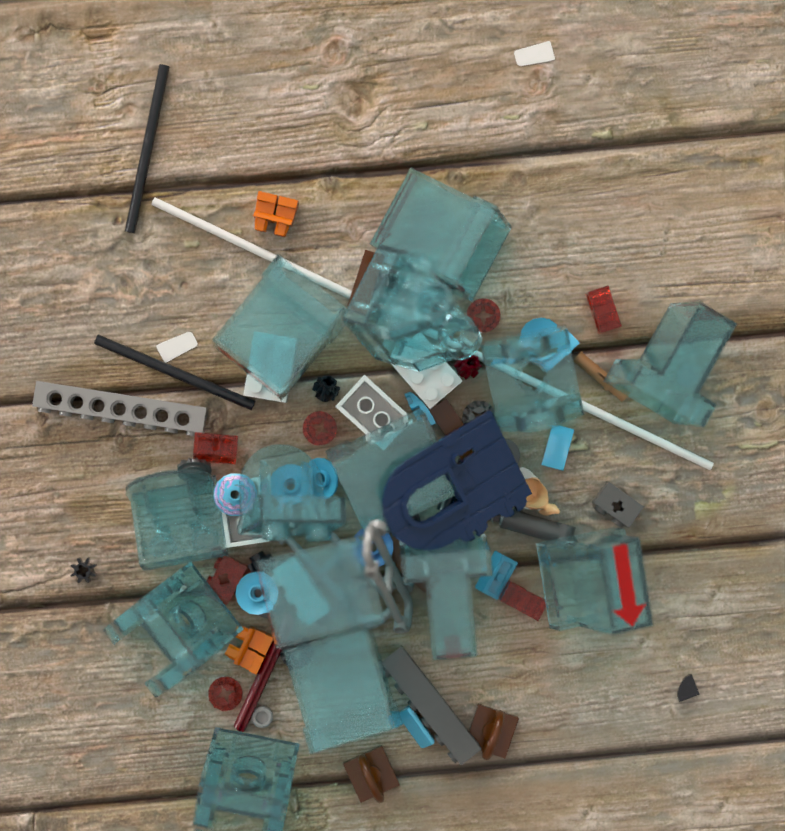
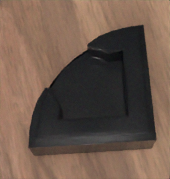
M692 674L685 676L677 691L679 702L700 695Z

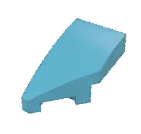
M412 392L405 393L411 411L420 408L427 426L429 427L428 422L430 426L436 424L425 404Z

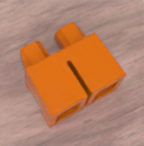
M258 191L256 208L253 215L255 218V230L266 232L269 222L276 223L274 235L286 237L289 227L293 226L299 201L279 196L278 199L277 195Z
M238 625L233 636L243 640L242 646L240 648L230 643L225 655L235 660L233 664L241 666L257 675L274 637L272 634L253 626L247 628Z

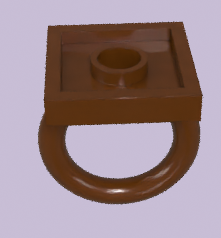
M478 703L469 732L482 747V758L484 760H489L492 755L505 759L519 717Z
M382 745L343 762L361 803L373 797L376 802L382 803L385 799L384 792L400 785Z

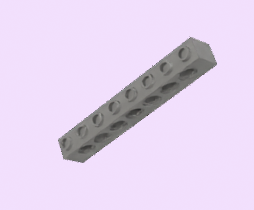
M36 381L32 404L33 407H38V412L51 413V409L59 410V415L72 417V413L81 414L80 418L93 420V416L102 417L101 422L114 423V420H122V425L135 427L136 423L144 424L145 429L156 430L157 426L165 427V432L178 433V430H185L186 435L199 437V433H205L208 408L41 381ZM56 393H59L62 397L59 405H55L52 402V397ZM78 396L83 399V405L79 409L73 405L74 399ZM98 400L104 402V409L101 412H97L94 408V404ZM119 403L124 404L126 407L125 413L121 416L115 411ZM143 406L147 410V415L145 418L140 419L136 412L139 407ZM161 410H165L168 413V419L165 422L158 420L157 415ZM183 413H186L190 419L189 423L185 426L179 423V416Z

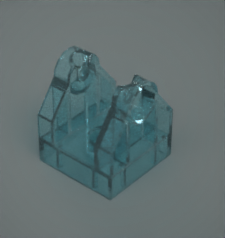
M379 244L342 319L375 359L417 372L454 359L463 360L469 358L477 352L482 341L481 332L470 317L465 315L454 294L447 285L441 282L424 255ZM460 331L461 335L458 338H454L455 332Z
M566 324L481 341V350L484 365H486L495 419L501 431H539L556 427L566 421L584 415ZM527 363L537 365L543 372L546 371L547 373L542 383L535 390H532V387H527L521 380L518 381L517 379L521 375L523 368L527 366Z
M191 561L103 629L111 642L116 644L141 624L170 662L144 683L155 698L167 692L201 667L244 630ZM181 614L187 618L190 626L185 623Z
M215 727L198 787L193 820L194 831H214L219 811L264 819L262 831H283L300 744ZM250 773L258 778L247 779L239 774Z

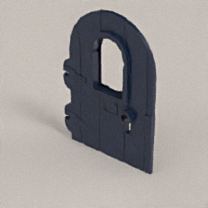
M491 410L398 465L389 476L383 489L382 512L386 525L394 537L409 547L428 551L445 547L459 538L462 541L471 542L475 539L473 531L476 532L477 536L484 534L487 530L488 520L498 514L506 518L515 515L512 507H515L517 512L523 510L527 503L526 497L531 495L532 492ZM472 449L473 452L462 459L460 458L456 463L455 459L457 456H462L463 453ZM445 475L447 481L453 487L457 501L426 520L415 521L409 515L407 508L409 497L417 489Z

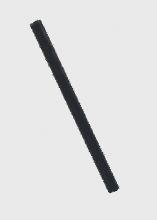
M159 64L125 226V232L133 234L136 231L170 68L163 64Z
M99 334L95 339L94 344L246 409L252 411L255 405V400Z

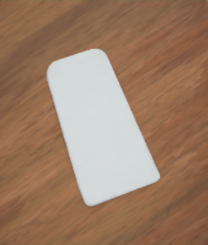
M550 41L514 52L517 65L519 66L555 60Z
M186 332L158 344L156 348L166 363L196 347L198 343L191 332Z

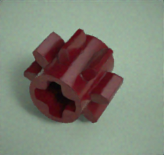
M470 352L465 356L461 353L456 358L457 362L453 365L456 368L457 375L464 377L465 380L470 375L475 378L479 374L478 370L482 367L479 364V357Z

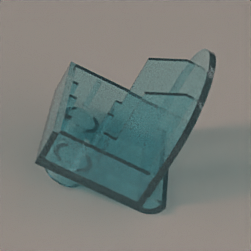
M283 444L270 445L254 453L245 463L239 481L240 524L237 526L239 535H262L263 540L269 541L289 539V536H305L306 541H328L332 539V531L346 524L345 497H324L321 473L315 462L300 449Z
M194 469L169 470L140 477L126 486V496L130 500L139 565L144 571L229 555L228 548L226 547L222 513L214 501V488L217 484L216 475L212 476L208 472Z

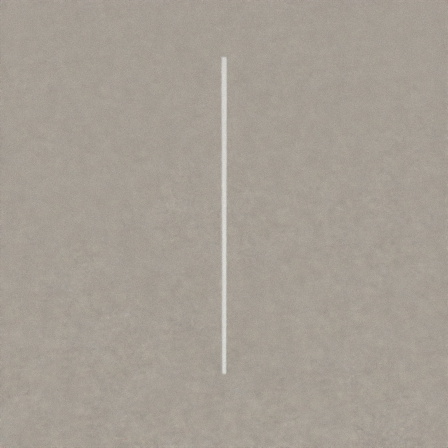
M156 197L153 199L151 205L350 299L351 290ZM371 301L369 309L421 332L464 354L470 352L476 357L478 356L479 361L699 466L711 470L714 463L379 303Z

